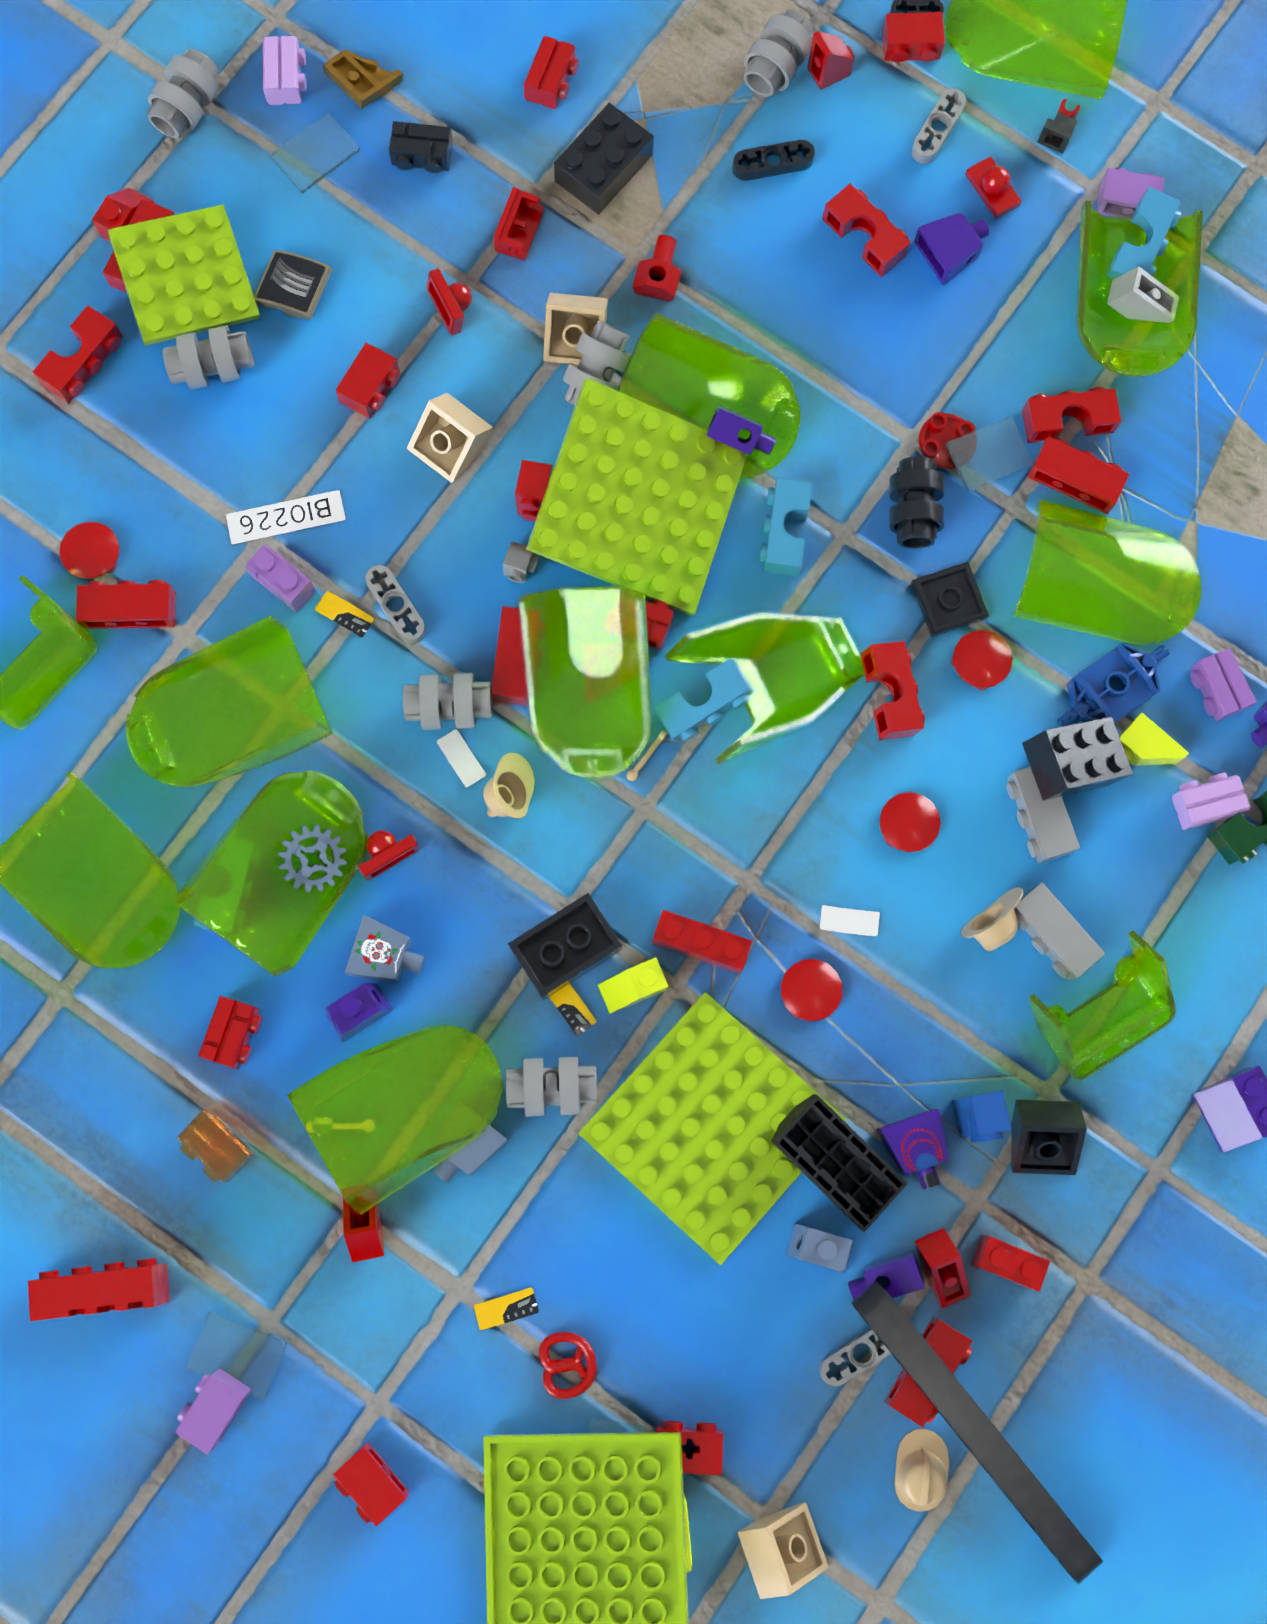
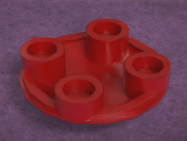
M934 413L924 422L919 432L918 445L922 455L933 459L937 467L941 469L951 470L962 467L971 459L975 451V426L972 422L966 421L955 414Z
M84 522L75 525L66 532L60 543L59 555L63 566L72 576L93 579L115 571L120 546L117 536L109 527L99 522Z
M986 630L972 631L963 636L955 646L951 658L952 666L960 678L978 690H986L1004 681L1011 671L1013 661L1011 649L1006 641L996 633Z
M913 792L900 793L889 799L881 811L879 820L881 833L886 844L909 853L922 851L929 847L938 836L941 825L939 812L933 802L925 796Z
M804 959L793 964L785 972L781 982V997L786 1008L794 1017L806 1021H819L830 1016L838 1008L843 996L842 982L838 973L828 963L818 959Z

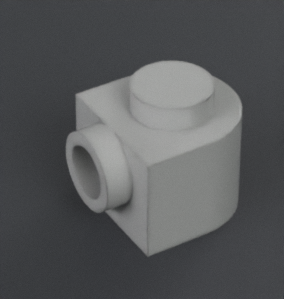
M512 541L503 562V575H506L513 582L524 583L529 572L535 573L539 556L526 550L527 546Z

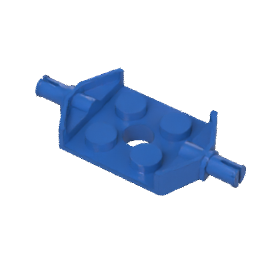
M1121 643L1067 683L1071 710L1057 719L1058 724L1060 725L1067 719L1069 720L1061 727L1072 725L1077 720L1089 722L1112 717L1114 723L1119 721L1160 691L1156 665L1169 655L1168 649L1157 655L1166 648L1164 645H1160L1151 653H1144L1126 643ZM1111 677H1117L1123 682L1124 688L1122 691L1111 689L1109 686V679Z

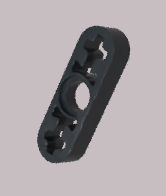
M796 140L741 150L734 156L732 171L736 178L743 181L804 171L811 167L815 149L809 141ZM797 152H802V154L806 156V158L801 159L800 155H797ZM786 153H788V159L790 158V162H786V160H787V154H786ZM776 155L781 159V163L776 166L769 165L766 162V157ZM757 158H760V159H761V160H760V167H758V166H759V162H757ZM746 161L747 165H750V168L745 169L744 165H741V162Z

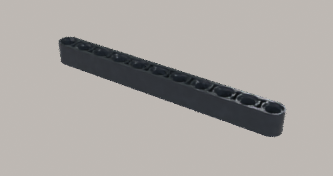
M875 1281L851 1302L853 1307L1062 1567L1079 1585L1103 1563V1560L891 1296Z

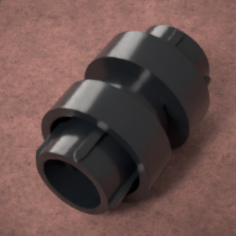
M922 456L904 458L899 462L897 472L891 475L889 479V496L892 501L897 503L889 510V528L897 534V543L902 547L912 549L930 547L935 543L937 532L944 528V507L937 503L944 496V476L937 471V464L931 458Z

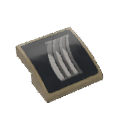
M274 249L254 295L255 302L260 307L282 310L289 317L311 320L333 269L314 259Z

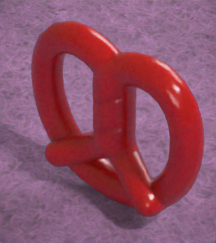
M557 1332L547 1336L541 1342L539 1358L545 1368L543 1372V1385L547 1393L557 1399H570L584 1393L592 1385L597 1371L595 1353L588 1340L572 1332ZM559 1342H570L577 1345L574 1356L570 1358L551 1360L548 1351L553 1344ZM584 1354L587 1361V1369L581 1363ZM577 1371L583 1379L574 1387L560 1389L554 1386L552 1376L556 1373Z

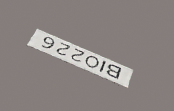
M340 490L225 514L232 545L346 520Z

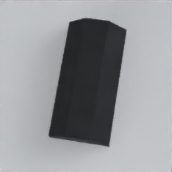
M813 1094L794 1107L778 1125L771 1140L804 1175L864 1232L907 1185L816 1094Z

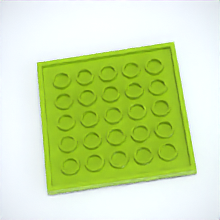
M586 378L578 395L526 550L625 590L638 593L652 601L659 600L665 602L670 608L687 615H695L747 454L708 437V430Z
M705 992L578 1134L719 1265H722L802 1173L771 1142L778 1125L796 1105L813 1094L818 1095L845 1122L847 1119Z
M681 1432L485 1435L483 1437L487 1624H689Z

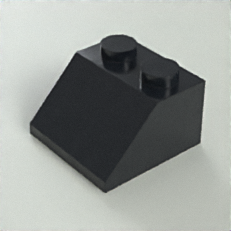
M1016 1100L1011 1122L1012 1173L1076 1175L1087 1130L1080 1102Z

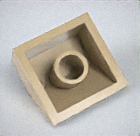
M550 293L546 303L543 361L579 365L583 355L576 350L583 332L592 335L597 321L606 324L608 298Z
M445 393L428 401L406 449L448 481L454 483L482 451L493 427L450 394Z
M806 1502L757 1519L737 1532L760 1599L789 1596L829 1568Z

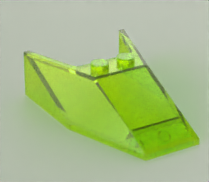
M756 613L688 633L665 655L667 661L722 664L729 658H732L738 663L755 691L749 696L751 700L745 704L752 719V726L716 758L718 765L811 723L864 675L861 656L842 618Z

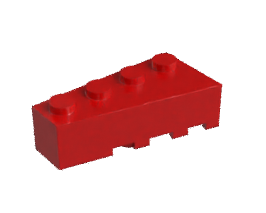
M157 1258L136 1260L137 1267L124 1268V1262L104 1264V1271L92 1272V1266L71 1268L72 1275L59 1276V1270L39 1272V1279L28 1281L30 1321L71 1317L77 1314H98L109 1312L110 1310L124 1311L141 1307L150 1308L169 1303L167 1263L157 1264Z

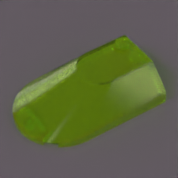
M952 0L946 16V36L950 47H954L956 52L962 57L961 62L977 73L993 78L1102 99L1106 92L1118 52L1127 0Z
M1085 200L1081 207L1076 324L1081 342L1093 359L1115 373L1132 377H1144L1163 372L1177 363L1186 353L1196 331L1203 210H1196L1192 215L1179 218L1174 229H1168L1165 236L1169 240L1163 254L1161 256L1157 255L1152 264L1156 267L1153 277L1180 296L1174 321L1166 323L1127 319L1107 304L1113 279L1105 275L1117 249L1123 242L1134 246L1145 245L1146 234L1140 226L1131 223V219L1104 217L1091 207L1092 201Z
M654 313L637 340L617 391L706 430L718 404L761 423L763 425L762 432L776 438V442L769 455L753 449L751 455L747 454L740 479L751 478L776 467L792 449L800 427V404H798L790 380L778 368L764 360L658 313ZM742 429L739 431L738 437L747 439L751 431Z
M1043 500L1037 502L1035 511L1038 512V522L1027 576L1013 616L1139 645L1156 644L1166 641L1168 638L1181 632L1191 622L1201 600V578L1192 556L1176 539L1152 528Z
M623 586L561 587L522 596L519 599L529 712L532 731L538 745L544 754L548 753L560 764L559 767L580 777L605 778L624 771L642 754L649 740L652 726L645 593Z

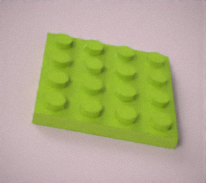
M224 204L108 229L109 239L144 346L176 339V336L193 332L198 334L212 328L226 325L232 326L260 318Z

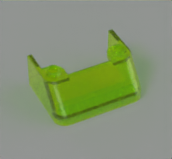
M23 574L19 580L39 599L30 611V619L41 633L0 675V720L17 730L28 727L94 657L97 651V642L94 637Z
M1133 930L1128 933L1133 954L1122 958L1117 963L1114 972L1116 983L1067 1014L1059 1005L1046 1007L1035 994L1029 997L1037 1027L1066 1071L1076 1080H1083L1166 1027L1175 1017L1176 1007L1166 961Z

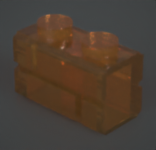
M208 1109L202 1110L177 1137L183 1143L179 1147L180 1150L191 1160H195L197 1157L205 1165L202 1169L203 1172L214 1182H217L219 1179L222 1182H229L255 1154Z

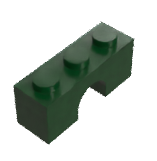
M1267 791L1253 800L1262 813V823L1260 826L1250 824L1241 813H1238L1206 835L1229 865L1239 860L1244 864L1258 854L1255 850L1256 847L1262 843L1267 846Z

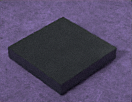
M968 562L911 581L931 637L986 620L989 617Z

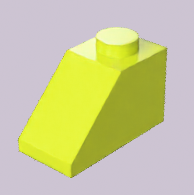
M1143 713L1139 714L1119 735L1128 761L1133 766L1177 764L1189 754L1188 751Z
M656 957L598 984L609 1014L662 993L669 987Z

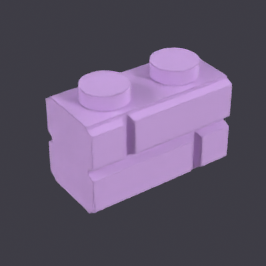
M295 36L263 38V91L269 105H283V103L300 104L302 102L301 92H306L307 90L305 73H301V66H306L305 49L299 47L298 39Z
M1226 772L1209 777V783L1199 785L1198 781L1195 780L1180 785V791L1172 795V801L1176 812H1178L1182 829L1187 830L1233 817L1238 813L1243 814L1250 810L1240 777L1238 775L1227 777Z

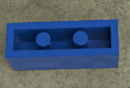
M1003 1090L952 1100L960 1138L970 1137L971 1143L1002 1139L1003 1131L1012 1130Z

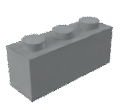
M1031 767L1013 772L1008 777L1007 791L1012 800L1015 799L1018 806L1017 819L1021 828H1025L1028 834L1027 847L1030 855L1033 858L1036 857L1038 864L1073 854L1079 850L1080 846L1062 797L1043 801Z
M1043 882L1021 898L1014 908L1018 920V929L1021 931L1026 930L1033 938L1031 943L1035 949L1042 955L1047 954L1054 962L1052 964L1053 969L1063 979L1068 978L1069 981L1077 979L1105 955L1104 951Z

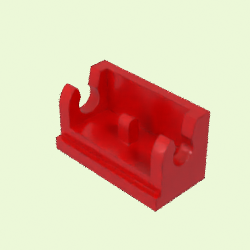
M512 188L493 237L495 252L523 261L526 260L544 213V207L539 205L541 200L539 197L521 191L519 188Z

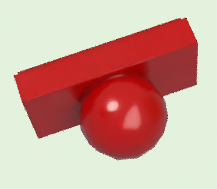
M991 156L966 170L965 175L995 219L1020 206L1022 201L1010 185L1009 171L1002 166H998Z
M439 268L430 270L426 289L451 335L460 333L464 320L462 312L468 309L472 303L471 290L462 283H452L448 286Z
M378 830L373 832L367 840L366 848L372 858L358 866L365 879L370 881L418 852L420 847L412 834L397 843L395 836L391 832Z

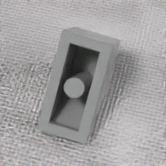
M1138 266L1112 280L1107 304L1127 319L1171 323L1175 319L1180 296Z

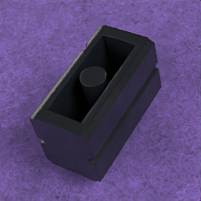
M393 121L389 146L392 165H396L402 170H410L416 167L424 168L431 173H439L441 170L449 171L453 146L451 127Z

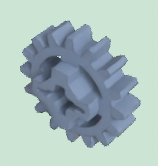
M315 824L311 832H309L306 825L301 826V834L299 835L291 830L289 834L292 840L290 842L281 841V844L286 847L285 852H277V856L284 858V862L278 865V869H287L288 871L283 877L284 880L287 881L294 878L293 887L297 889L303 883L305 892L309 893L312 885H315L319 892L323 891V883L325 882L330 886L335 885L332 879L333 875L340 877L343 875L338 870V866L347 864V861L340 859V854L346 852V848H337L336 846L341 838L336 836L331 839L329 837L331 829L326 828L320 833L319 825ZM317 837L311 845L303 847L298 844L303 839ZM328 846L332 852V863L327 860L325 853ZM316 850V858L324 865L311 863L308 867V859L300 851L314 853ZM292 854L297 856L299 863L297 872H295L292 866ZM319 870L325 872L323 876L317 879H308L312 872Z

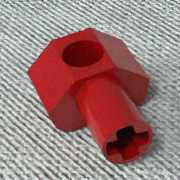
M659 235L652 259L639 261L632 287L636 294L668 302L673 301L681 275V270L671 264L677 244L675 238L669 235ZM653 277H660V278H662L663 280H662V281H653L651 278H653Z

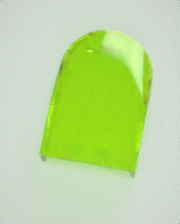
M268 616L151 676L135 694L134 697L137 698L132 707L131 714H127L126 720L128 746L139 767L150 777L162 783L181 788L202 786L261 767L333 734L288 627L272 616Z
M308 770L304 772H287L275 777L255 794L222 834L186 882L173 903L274 977L293 969L358 871V866L362 864L365 857L368 833H365L362 819L364 814L359 803L340 782L319 772ZM315 824L319 825L320 833L326 828L331 829L329 836L331 839L336 836L341 838L336 846L337 848H346V852L340 854V859L347 861V864L338 866V870L343 875L342 877L333 875L332 879L335 885L330 886L325 882L321 892L317 890L315 885H312L309 893L305 892L303 883L299 888H294V878L287 881L284 880L283 877L288 871L287 869H278V865L284 862V858L277 856V852H285L286 847L281 844V841L290 842L292 840L289 834L291 830L299 835L301 834L302 825H306L309 832H311ZM317 837L303 839L298 844L303 847L311 845ZM328 846L325 853L327 860L332 863V852ZM316 850L314 853L300 851L308 859V867L311 863L324 865L316 858ZM292 854V866L295 872H297L299 863L297 856ZM321 870L312 872L308 879H317L323 876L325 872Z
M69 771L66 776L70 781L0 846V885L61 945L81 961L101 968H125L140 964L157 954L167 944L176 929L181 906L176 880L166 864L78 774Z
M436 1025L419 1029L360 1052L317 1075L287 1094L345 1201L362 1214L461 1150L485 1132L498 1112L497 1107L501 1092H503V1077L495 1055L481 1038L460 1027Z

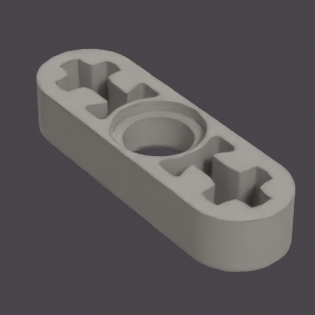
M951 88L941 95L914 140L911 153L917 162L927 164L932 162L938 155L964 111L966 96L961 90ZM952 101H955L957 104L952 107L948 114L946 112L948 103L950 104ZM941 121L946 125V129L944 131H936L932 128L931 123ZM929 138L932 140L930 148L924 152L921 148L926 145Z
M383 565L371 567L365 577L370 592L400 638L408 644L419 643L426 634L422 618L392 572ZM376 575H380L382 578L386 577L384 580L389 591L384 593L380 584H374L376 582L374 578ZM395 597L401 598L404 601L403 608L398 612H392L387 608L389 600ZM406 615L413 626L418 625L416 627L417 633L414 635L410 632L405 633L407 628L402 618Z
M870 1328L824 1357L819 1365V1374L828 1385L841 1386L891 1353L883 1343L878 1345L883 1351L877 1353L876 1346L868 1338L873 1335L876 1341L879 1338ZM860 1343L867 1344L871 1350L870 1358L862 1363L857 1362L853 1357V1349ZM846 1352L849 1362L855 1366V1369L850 1371L849 1366L846 1365L839 1370L841 1376L838 1379L832 1375L827 1377L826 1373L830 1370L828 1364L833 1362L836 1365H840L845 1361L841 1355Z

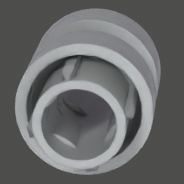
M790 9L782 11L780 15L772 16L761 31L760 39L754 42L745 56L744 65L746 73L744 74V80L747 86L755 93L768 97L775 95L777 91L785 90L797 73V67L804 62L810 53L812 44L810 35L813 27L810 20L804 14Z
M195 49L185 50L182 56H173L163 72L166 81H158L148 96V103L150 105L147 111L148 120L157 130L172 138L182 137L185 131L190 132L195 129L203 115L200 106H208L218 91L216 79L219 75L216 64L208 56Z
M597 321L592 335L583 332L576 347V350L583 354L579 365L569 363L562 379L570 385L564 400L575 405L583 381L586 378L616 390L618 385L612 382L611 379L615 369L622 372L625 371L631 358V354L624 351L630 335L600 321Z
M226 325L209 329V339L199 341L195 332L176 336L177 345L166 347L162 350L165 367L171 383L187 382L190 390L209 386V376L219 374L222 383L241 379L240 370L254 367L253 354L246 332L230 333Z
M454 673L453 683H441L439 674L420 675L419 684L403 686L405 721H421L422 730L442 729L443 720H455L457 729L476 728V719L492 718L491 682H474L473 673Z
M559 1057V1067H544L543 1058L524 1059L523 1068L506 1069L507 1107L525 1108V1117L545 1116V1106H560L561 1115H580V1105L597 1104L596 1066H579L578 1057Z

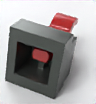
M1063 99L1060 103L1055 120L1047 119L1037 143L1062 154L1078 122L1075 118L1080 109V105H1077L1075 110L1068 111L1065 108L1067 99Z

